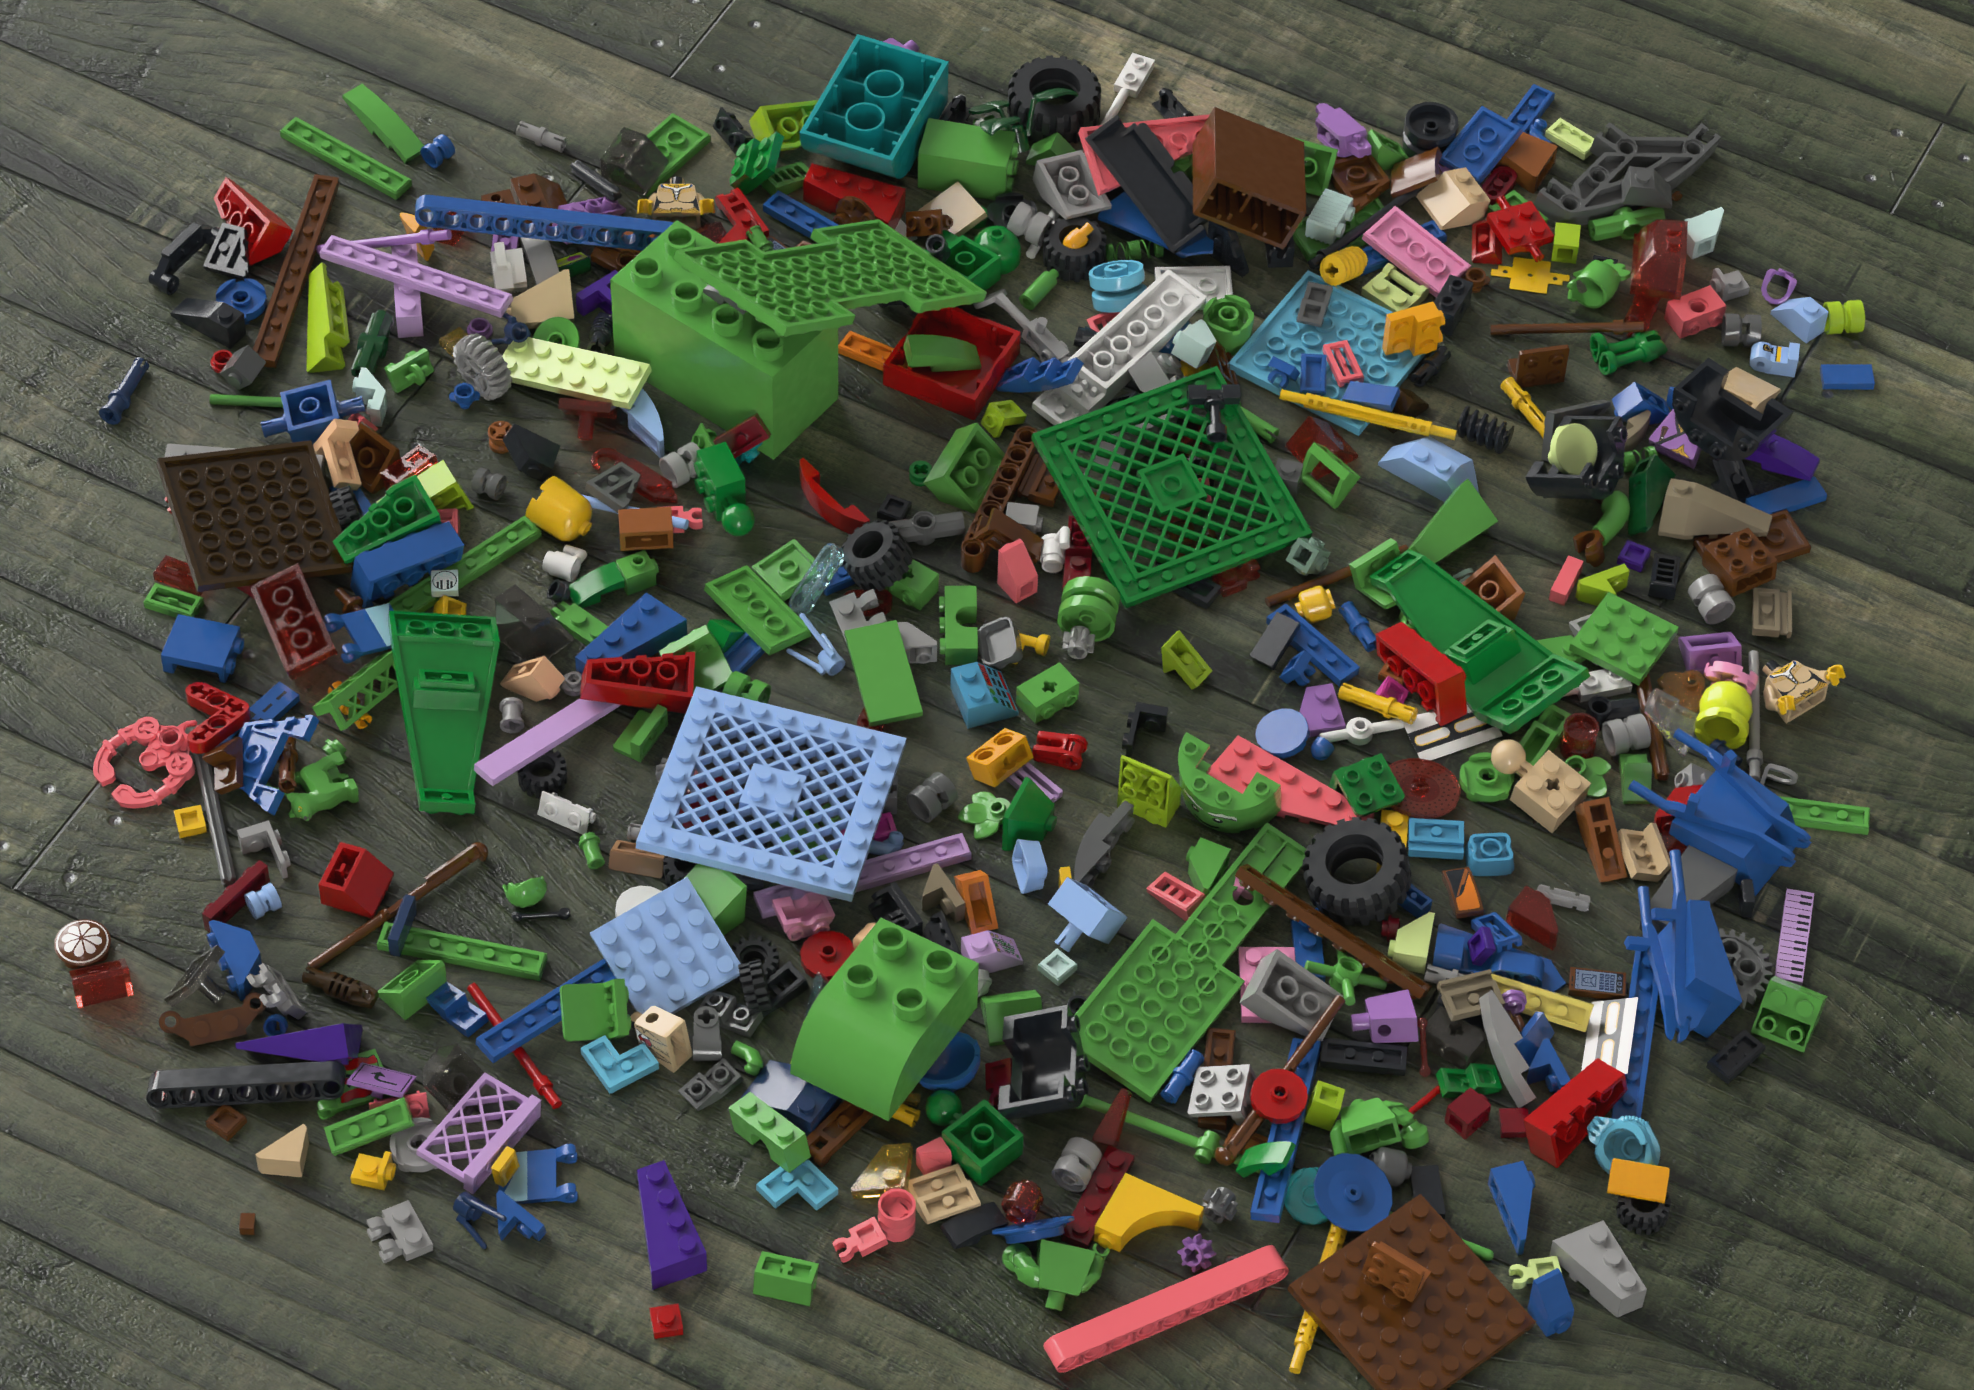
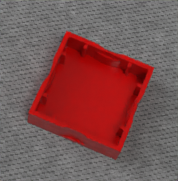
M958 307L918 313L913 320L909 332L897 343L883 364V385L975 421L995 391L1005 370L1011 367L1020 353L1021 332L989 319L973 316ZM924 334L951 337L976 345L981 369L931 372L930 366L908 367V369H905L898 365L902 366L905 363L903 346L907 335Z

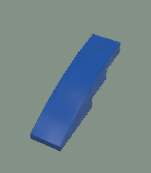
M1032 357L1007 368L995 389L999 392L1017 393L1057 389L1072 384L1084 363L1077 357L1061 363L1056 357L1042 363Z

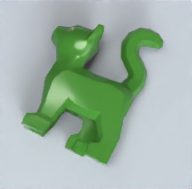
M340 751L325 756L296 772V784H300L306 793L284 794L291 802L290 818L297 817L309 821L318 811L331 809L343 801L359 802L358 787L354 779H349L348 774L339 773L337 765L339 766L344 763ZM267 782L266 786L272 787V785Z

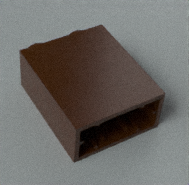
M1214 107L1193 142V214L1284 250L1306 214L1304 142Z

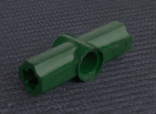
M378 310L372 313L365 333H360L357 343V355L351 368L353 376L359 377L361 367L367 368L374 376L380 359L385 358L388 349V337L394 323L393 316L388 314L387 311Z

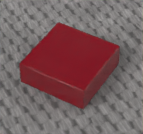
M1499 1108L1498 1118L1501 1138L1527 1137L1524 1119L1528 1116V1108Z

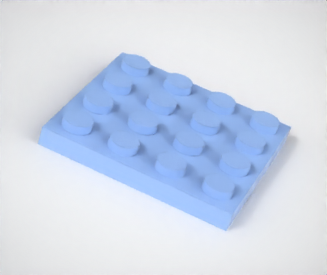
M688 877L590 932L591 938L616 979L625 978V986H627L629 991V1001L636 1012L641 1014L645 1013L651 1006H656L671 1014H675L740 976L739 960Z

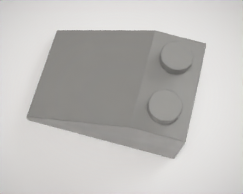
M1082 150L1037 160L1032 180L1042 199L1065 220L1111 209L1112 205L1107 195L1104 193L1098 196L1086 156Z
M1276 949L1260 960L1239 1003L1261 1019L1307 1036L1335 996L1343 997V995ZM1332 1021L1329 1023V1025L1326 1027V1029L1317 1041H1323Z

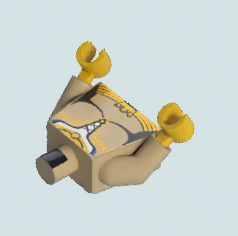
M676 176L670 179V184H660L657 193H653L649 199H639L637 214L652 215L653 220L675 222L678 220L693 230H701L700 215L714 214L715 206L713 199H705L701 193H696L695 185L685 184L682 177Z
M1770 660L1762 669L1768 676L1763 691L1765 707L1767 710L1778 712L1787 724L1825 701L1828 683L1836 686L1840 682L1839 678H1846L1843 666L1834 665L1828 670L1820 671L1804 666L1798 661H1792L1781 667L1775 660Z

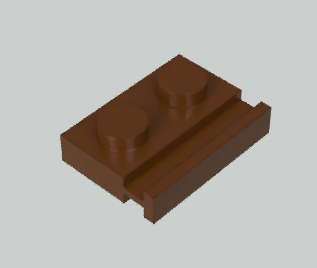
M1216 341L1207 360L1210 368L1217 366L1227 384H1239L1235 371L1230 370L1231 353H1226L1225 348Z
M1035 453L1018 488L1017 497L1021 498L1024 496L1029 501L1053 508L1060 490L1043 459L1039 457V454Z

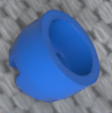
M1320 736L1315 739L1311 746L1312 756L1320 761L1326 760L1335 750L1334 746L1327 739Z
M273 1014L265 1021L263 1026L264 1032L269 1037L285 1034L288 1022L283 1015ZM277 1021L279 1022L280 1030H276Z

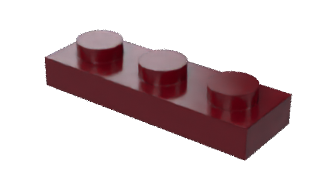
M258 860L252 867H248L233 885L227 886L223 894L215 902H211L206 906L202 913L206 931L210 933L209 921L228 922L246 905L244 898L246 893L251 891L257 892L261 890L262 886L270 882L268 865Z

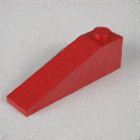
M225 177L214 196V201L221 219H224L228 224L243 227L248 232L249 266L280 253L289 241L293 230L279 216L230 178Z

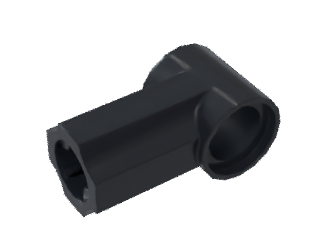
M1594 696L1588 702L1583 721L1590 730L1601 731L1603 723L1614 719L1624 721V718L1639 714L1640 705L1634 697L1609 700L1603 696Z

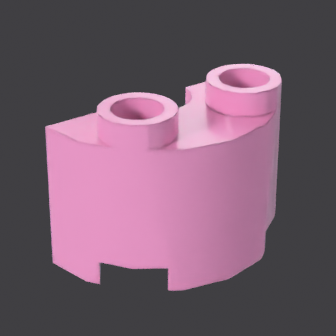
M810 892L805 893L798 900H792L790 896L772 900V907L790 941H797L820 931L830 930L829 924L833 921L835 914L827 896Z

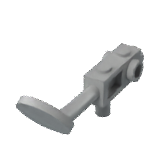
M1005 289L985 296L982 302L973 303L975 309L992 303L1002 307L1024 329L1021 337L1039 355L1042 362L1054 357L1061 363L1069 359L1070 352L1067 345L1063 341H1059L1046 328L1047 319L1039 317L1029 321L1006 297L1007 292Z

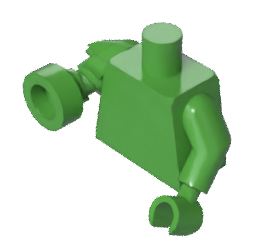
M1380 1098L1366 1101L1356 1099L1350 1106L1342 1108L1340 1110L1341 1119L1336 1121L1330 1132L1334 1156L1342 1153L1361 1154L1401 1141L1403 1147L1415 1149L1424 1146L1429 1141L1427 1127L1419 1123L1417 1119H1413L1414 1115L1409 1112V1109L1404 1104L1388 1100L1381 1101ZM1401 1124L1403 1128L1399 1132L1398 1125Z
M1041 1239L1037 1243L1036 1263L1032 1259L1029 1248L1020 1243H1014L1005 1248L1002 1254V1262L1006 1269L1016 1273L1017 1279L1031 1288L1048 1291L1045 1308L1062 1311L1065 1295L1079 1296L1080 1293L1087 1292L1100 1279L1104 1261L1110 1249L1106 1248L1104 1253L1101 1254L1096 1250L1097 1243L1093 1245L1091 1250Z

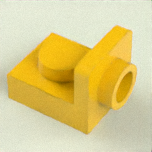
M385 1151L383 1158L359 1153L350 1177L351 1183L385 1191L388 1180L392 1181L396 1172V1164L393 1163L392 1153Z

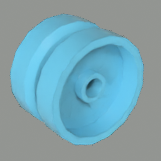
M1118 260L1093 267L1089 271L1090 286L1095 289L1092 292L1093 308L1097 311L1108 313L1121 312L1147 289V286L1142 283L1145 280L1144 265L1134 260Z

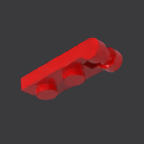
M739 188L731 190L727 195L720 194L715 196V202L719 210L724 212L733 226L735 224L739 225L745 238L750 243L752 242L746 236V232L750 231V228L759 225L766 238L769 236V229Z

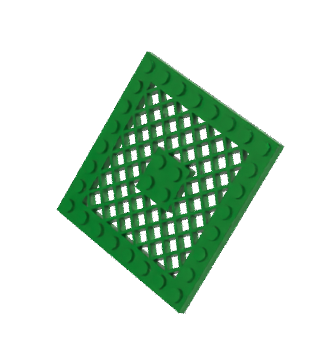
M1217 366L1032 434L1031 439L1108 579L1117 588L1125 609L1289 547L1297 541L1298 537L1309 539L1312 536L1313 532L1239 404L1225 405L1220 410L1221 423L1227 426L1228 442L1213 443L1207 440L1206 434H1203L1205 428L1211 424L1209 419L1210 411L1206 410L1204 405H1187L1188 385H1206L1207 390L1221 389V384L1227 383ZM1190 406L1188 411L1182 410V408ZM1197 407L1206 410V417L1193 414V408ZM1167 414L1165 420L1158 418ZM1171 415L1184 419L1183 425L1180 426L1169 422ZM1188 421L1201 425L1200 432L1186 428ZM1144 423L1142 428L1136 427V425ZM1148 423L1160 427V434L1147 431ZM1165 430L1179 434L1177 441L1164 437ZM1121 431L1119 437L1111 435ZM1125 432L1138 436L1137 442L1134 443L1123 439ZM1185 436L1196 440L1195 446L1192 447L1181 443L1182 437ZM1142 438L1155 442L1154 449L1140 445ZM1097 440L1096 445L1089 444L1090 442ZM1105 441L1114 444L1113 452L1101 448V442ZM1200 442L1214 446L1212 453L1198 449ZM1159 445L1172 448V454L1168 455L1159 452ZM1119 447L1133 451L1131 458L1117 454ZM1217 449L1231 452L1230 458L1226 459L1215 455ZM1078 450L1092 453L1090 460L1076 456ZM1177 450L1183 452V454L1175 456ZM1139 453L1150 457L1148 464L1134 460L1136 454ZM1184 453L1191 455L1189 462ZM1096 455L1109 459L1108 466L1095 463ZM1235 455L1240 463L1233 461ZM1194 457L1208 461L1206 468L1193 464ZM1154 459L1159 460V461H1162V462H1159V463H1157V464L1152 465ZM1113 462L1127 466L1125 473L1112 469ZM1212 463L1226 467L1224 474L1210 470ZM1079 466L1086 468L1084 475ZM1131 468L1138 470L1136 477L1129 475ZM1229 469L1243 473L1242 479L1238 480L1227 476ZM1090 470L1103 474L1102 481L1088 477ZM1196 474L1203 476L1201 482L1198 480ZM1246 476H1248L1252 484L1245 482ZM1107 477L1120 480L1119 488L1107 484ZM1206 478L1220 482L1218 489L1205 485ZM1125 482L1139 487L1137 494L1124 490ZM1227 484L1238 488L1236 495L1222 491L1223 485ZM1091 487L1098 489L1096 496L1094 495ZM1143 489L1148 498L1141 496V492ZM1241 490L1255 494L1254 500L1250 501L1239 497ZM1102 491L1115 495L1114 502L1101 499ZM1207 495L1215 497L1212 504L1205 502ZM1258 497H1260L1264 505L1257 503ZM1119 498L1132 501L1131 509L1118 505ZM1218 499L1232 503L1230 510L1217 506ZM1140 504L1151 508L1149 514L1146 515L1135 511L1136 505ZM1238 505L1250 509L1248 516L1234 512L1235 506ZM1191 506V509H1190L1189 512H1186V511H1183V510H1182V509H1185V508H1188V507ZM1195 507L1208 511L1207 519L1194 515ZM1102 508L1110 511L1108 517L1106 516ZM1154 510L1158 514L1159 518L1168 515L1167 520L1163 521L1161 519L1152 517ZM1253 511L1267 515L1266 521L1262 522L1251 518ZM1114 512L1127 517L1125 524L1112 519ZM1216 514L1227 518L1225 524L1211 521L1212 515ZM1172 516L1185 520L1184 527L1170 523ZM1131 519L1145 523L1143 530L1129 526ZM1230 520L1244 524L1242 531L1228 527ZM1189 523L1202 526V533L1187 529ZM1152 525L1163 529L1161 535L1158 536L1146 532L1148 526ZM1248 526L1256 528L1246 532ZM1207 528L1221 533L1219 540L1206 536ZM1114 529L1122 532L1120 538H1118ZM1166 531L1180 535L1178 543L1164 538ZM1125 534L1139 538L1137 545L1123 541ZM1225 535L1232 537L1223 541ZM1184 537L1197 541L1196 549L1183 545ZM1143 540L1157 544L1155 551L1141 547ZM1201 544H1205V545H1208V546H1209V547H1206V548H1203V549L1199 550L1200 547H1201ZM1163 546L1174 550L1173 557L1158 553L1160 547ZM1126 551L1134 553L1132 559L1129 558ZM1178 552L1185 554V556L1177 558ZM1137 555L1151 559L1149 567L1135 562ZM1155 561L1163 563L1161 565L1153 567Z

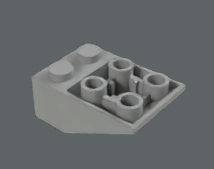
M1150 352L1127 369L1142 392H1147L1187 377L1184 376L1180 369V361L1174 355L1167 353ZM1190 406L1184 407L1182 410L1188 411ZM1194 407L1192 411L1193 414L1206 417L1207 414L1206 410Z

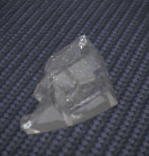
M1655 688L1648 696L1644 712L1677 753L1685 757L1689 747L1673 738V735L1679 728L1694 737L1695 720L1698 714L1679 705V699Z

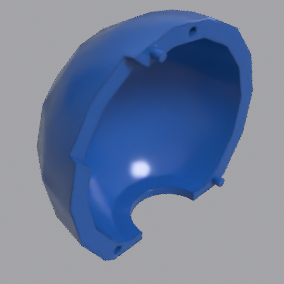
M958 1032L919 1083L924 1088L933 1092L938 1090L955 1092L965 1088L975 1078L981 1063L980 1047L977 1040H974L968 1034Z

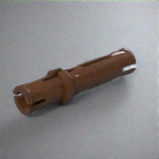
M288 737L284 750L278 759V787L284 793L293 792L296 786L298 751L296 750V738Z

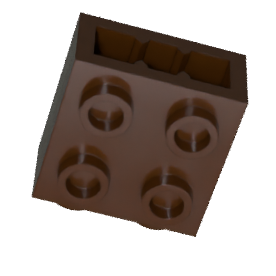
M1749 528L1733 532L1729 536L1712 541L1704 546L1702 565L1710 574L1718 576L1724 586V590L1728 592L1730 597H1734L1776 578L1778 560Z

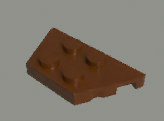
M1372 154L1365 155L1362 158L1354 155L1336 157L1330 181L1339 193L1353 198L1352 207H1355V213H1358L1390 188V179Z

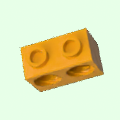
M1007 728L1001 730L966 757L974 780L992 787L998 786L1034 758L1026 736Z

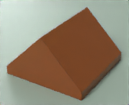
M1496 555L1461 583L1509 620L1516 618L1526 594Z

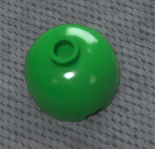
M998 225L988 226L982 229L974 238V242L1001 256L1000 275L1014 271L1020 264L1021 245L1019 238L1007 227Z

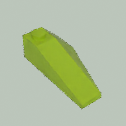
M818 100L760 106L749 120L755 139L761 142L765 137L768 138L777 131L784 136L780 151L794 150L801 147L800 131Z

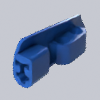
M1123 192L1110 202L1112 205L1111 209L1101 211L1098 214V220L1135 234L1169 250L1126 192ZM1206 236L1175 254L1181 258L1198 254H1213L1214 241Z
M1442 923L1438 925L1432 966L1450 971L1456 969L1459 970L1458 973L1467 975L1491 969L1493 974L1555 993L1566 986V982L1558 973L1551 960L1516 948L1507 950L1503 946L1502 952L1497 953L1494 951L1482 966L1474 965L1467 945L1468 940L1473 934Z

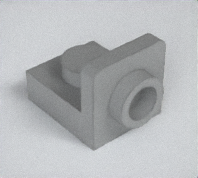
M1719 268L1713 269L1710 285L1723 302L1749 294L1750 287L1739 270L1723 275Z

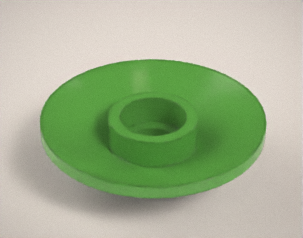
M552 317L545 320L538 326L533 336L535 339L557 344L562 340V345L579 348L580 335L577 327L573 322L563 317Z

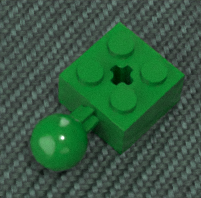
M723 442L697 450V462H694L697 479L694 482L698 494H703L704 504L708 513L712 512L716 521L721 520L724 530L730 535L739 537L748 534L754 527L755 516L752 509L746 505L745 477L727 443Z
M938 1090L928 1097L925 1105L927 1117L938 1126H948L942 1131V1139L952 1152V1160L956 1164L959 1163L960 1168L979 1186H982L1023 1154L1024 1135L985 1099L963 1115L961 1113V1101L954 1092Z

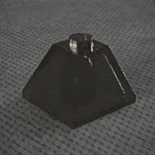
M458 1044L442 1046L436 1049L423 1067V1087L449 1113L484 1072ZM485 1084L480 1090L481 1097H484L490 1089L489 1085ZM477 1105L466 1106L463 1109L464 1116H470Z

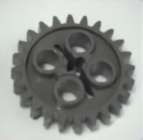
M1720 928L1719 934L1742 998V1003L1739 1006L1745 1009L1747 1001L1754 1005L1756 998H1763L1764 991H1766L1769 981L1772 979L1773 973L1771 970L1773 964L1768 962L1769 954H1762L1763 945L1754 946L1755 938L1747 941L1745 940L1744 932L1737 937L1735 936L1734 929L1730 931L1729 935H1726L1724 930Z

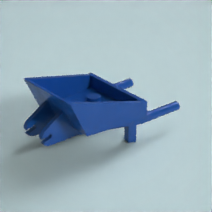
M1678 728L1673 738L1705 756L1714 767L1715 772L1696 794H1690L1687 805L1668 801L1635 780L1631 782L1628 789L1666 813L1675 816L1676 818L1671 823L1669 834L1688 847L1690 845L1738 869L1735 880L1737 884L1741 885L1743 879H1752L1754 896H1756L1780 866L1792 867L1796 861L1793 859L1796 856L1792 851L1795 847L1808 848L1812 843L1809 841L1811 837L1806 831L1795 825L1790 806L1786 801L1735 765L1737 755L1732 749L1722 756L1719 752Z
M1671 850L1669 855L1674 889L1672 909H1651L1649 888L1647 886L1639 887L1638 898L1643 937L1627 936L1624 944L1627 950L1647 951L1659 991L1665 1034L1671 1041L1676 1030L1678 1032L1677 1043H1681L1692 1030L1709 1038L1742 1003V998L1710 907V901L1689 900L1686 902L1681 851ZM1652 920L1670 922L1657 934Z

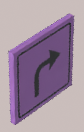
M362 1062L347 1080V1084L372 1090V1097L383 1099L384 1094L403 1098L416 1081L417 1076Z

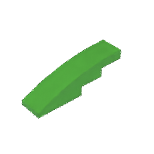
M360 84L342 96L371 135L376 133L388 149L392 147L404 163L421 154L420 150L424 146L423 143L403 120L364 84Z

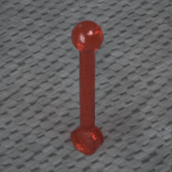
M1421 1017L1417 1020V1026L1420 1028L1422 1067L1419 1072L1421 1076L1427 1077L1431 1074V1068L1428 1066L1425 1031L1428 1022L1425 1018Z

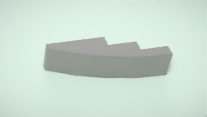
M1493 990L1479 998L1484 1030L1501 1078L1518 1108H1521L1536 1098L1521 1075L1522 1072L1530 1067L1514 1044L1523 1037Z

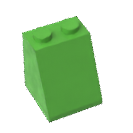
M697 864L685 876V878L688 877L723 936L745 921L747 886L729 871Z

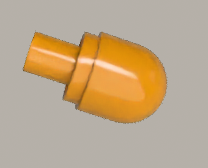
M1088 222L1080 230L1075 228L1064 238L1063 245L1072 249L1083 248L1089 240L1087 236L1094 228Z

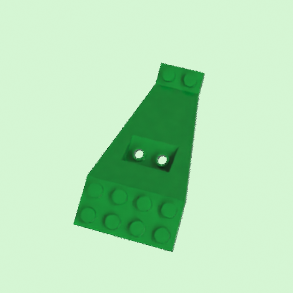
M1408 549L1369 576L1373 586L1390 594L1419 636L1429 641L1433 647L1444 653L1457 666L1462 667L1466 674V703L1475 717L1484 723L1512 734L1532 718L1539 716L1550 705L1558 702L1568 692L1579 687L1582 682L1590 677L1587 667L1553 654L1420 553Z

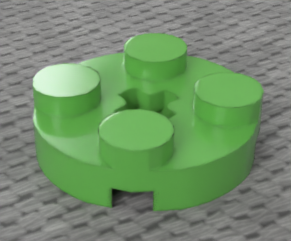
M1483 752L1469 757V761L1465 764L1463 763L1460 769L1459 783L1462 790L1466 793L1467 799L1472 802L1503 801L1508 798L1509 792L1513 788L1514 774H1503L1497 771L1492 764L1491 753ZM1483 774H1488L1489 778L1494 779L1486 781L1483 780L1482 777Z

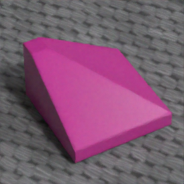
M1388 676L1375 694L1386 698H1396L1397 702L1404 704L1409 691L1392 677Z

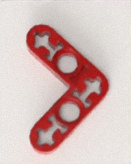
M196 682L188 685L185 690L188 705L211 715V717L188 734V746L192 753L204 754L209 752L251 719L250 708L247 702L209 684Z

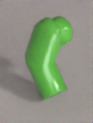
M739 1041L733 1044L731 1054L746 1060L745 1072L757 1076L760 1068H763L764 1065L759 1051Z

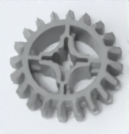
M478 333L466 335L453 347V357L455 358L454 363L458 367L457 371L461 373L462 379L466 383L474 387V391L480 393V397H484L488 401L494 400L504 395L511 387L512 377L510 376L511 371L507 368L508 363L504 361L503 355L499 353L498 348L494 347L490 340L487 341L485 336H480Z

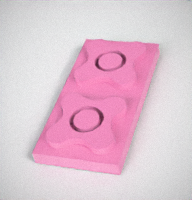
M1396 206L1368 229L1362 237V240L1420 286L1424 285L1427 287L1429 293L1436 298L1450 274L1461 278L1471 268L1469 263Z

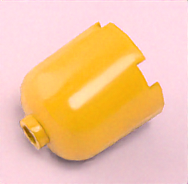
M552 476L546 480L540 487L543 492L537 500L531 499L525 516L530 522L558 540L572 541L580 535L585 536L592 526L590 521L593 510L590 502L562 479Z

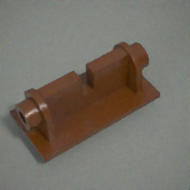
M942 209L906 212V237L943 234V230H949L953 226V219L948 215H942Z

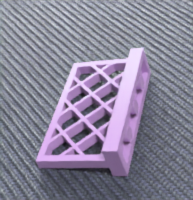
M484 1072L417 1149V1155L463 1182L464 1189L474 1194L492 1173V1165L506 1146L513 1149L541 1116V1100L534 1095L527 1098ZM487 1084L496 1090L497 1095L481 1097L480 1090ZM514 1100L521 1104L515 1110L504 1111L503 1101ZM499 1103L500 1112L484 1114L482 1104ZM478 1105L480 1114L464 1116L463 1109L466 1106ZM502 1119L503 1125L500 1129L487 1130L486 1121ZM482 1122L483 1131L467 1133L465 1124ZM461 1124L463 1134L447 1136L446 1129L449 1126ZM485 1138L486 1145L482 1149L470 1150L469 1140ZM465 1141L466 1151L450 1153L448 1143ZM444 1144L446 1153L434 1155L428 1149L432 1145ZM468 1158L469 1165L462 1172L452 1166V1160Z

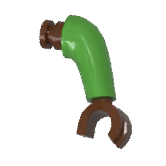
M1614 491L1613 494L1605 499H1595L1601 504L1603 516L1592 530L1581 532L1573 537L1575 551L1580 553L1585 550L1586 562L1590 563L1593 567L1603 563L1605 559L1603 546L1617 535L1629 518V500L1621 491Z

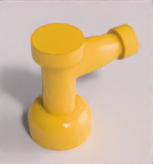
M1019 633L1022 651L1025 646L1035 648V652L1038 655L1045 656L1050 645V635L1041 634L1036 638Z

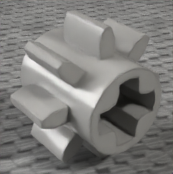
M1074 626L1070 632H1064L1062 649L1067 650L1068 655L1074 659L1085 658L1087 652H1094L1095 635L1090 634L1089 629L1084 626Z

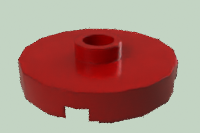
M820 931L815 933L803 943L800 951L801 966L806 974L816 980L822 981L821 974L831 980L855 950L853 943L847 936L839 932Z
M1270 1069L1261 1073L1254 1080L1250 1099L1257 1115L1261 1118L1269 1119V1122L1283 1124L1296 1120L1302 1114L1307 1104L1308 1093L1303 1080L1295 1073L1285 1069ZM1275 1092H1282L1284 1095L1277 1096Z

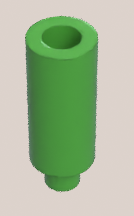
M1051 269L1049 272L1044 271L1019 297L1021 305L1028 310H1033L1057 284L1058 271L1055 269Z

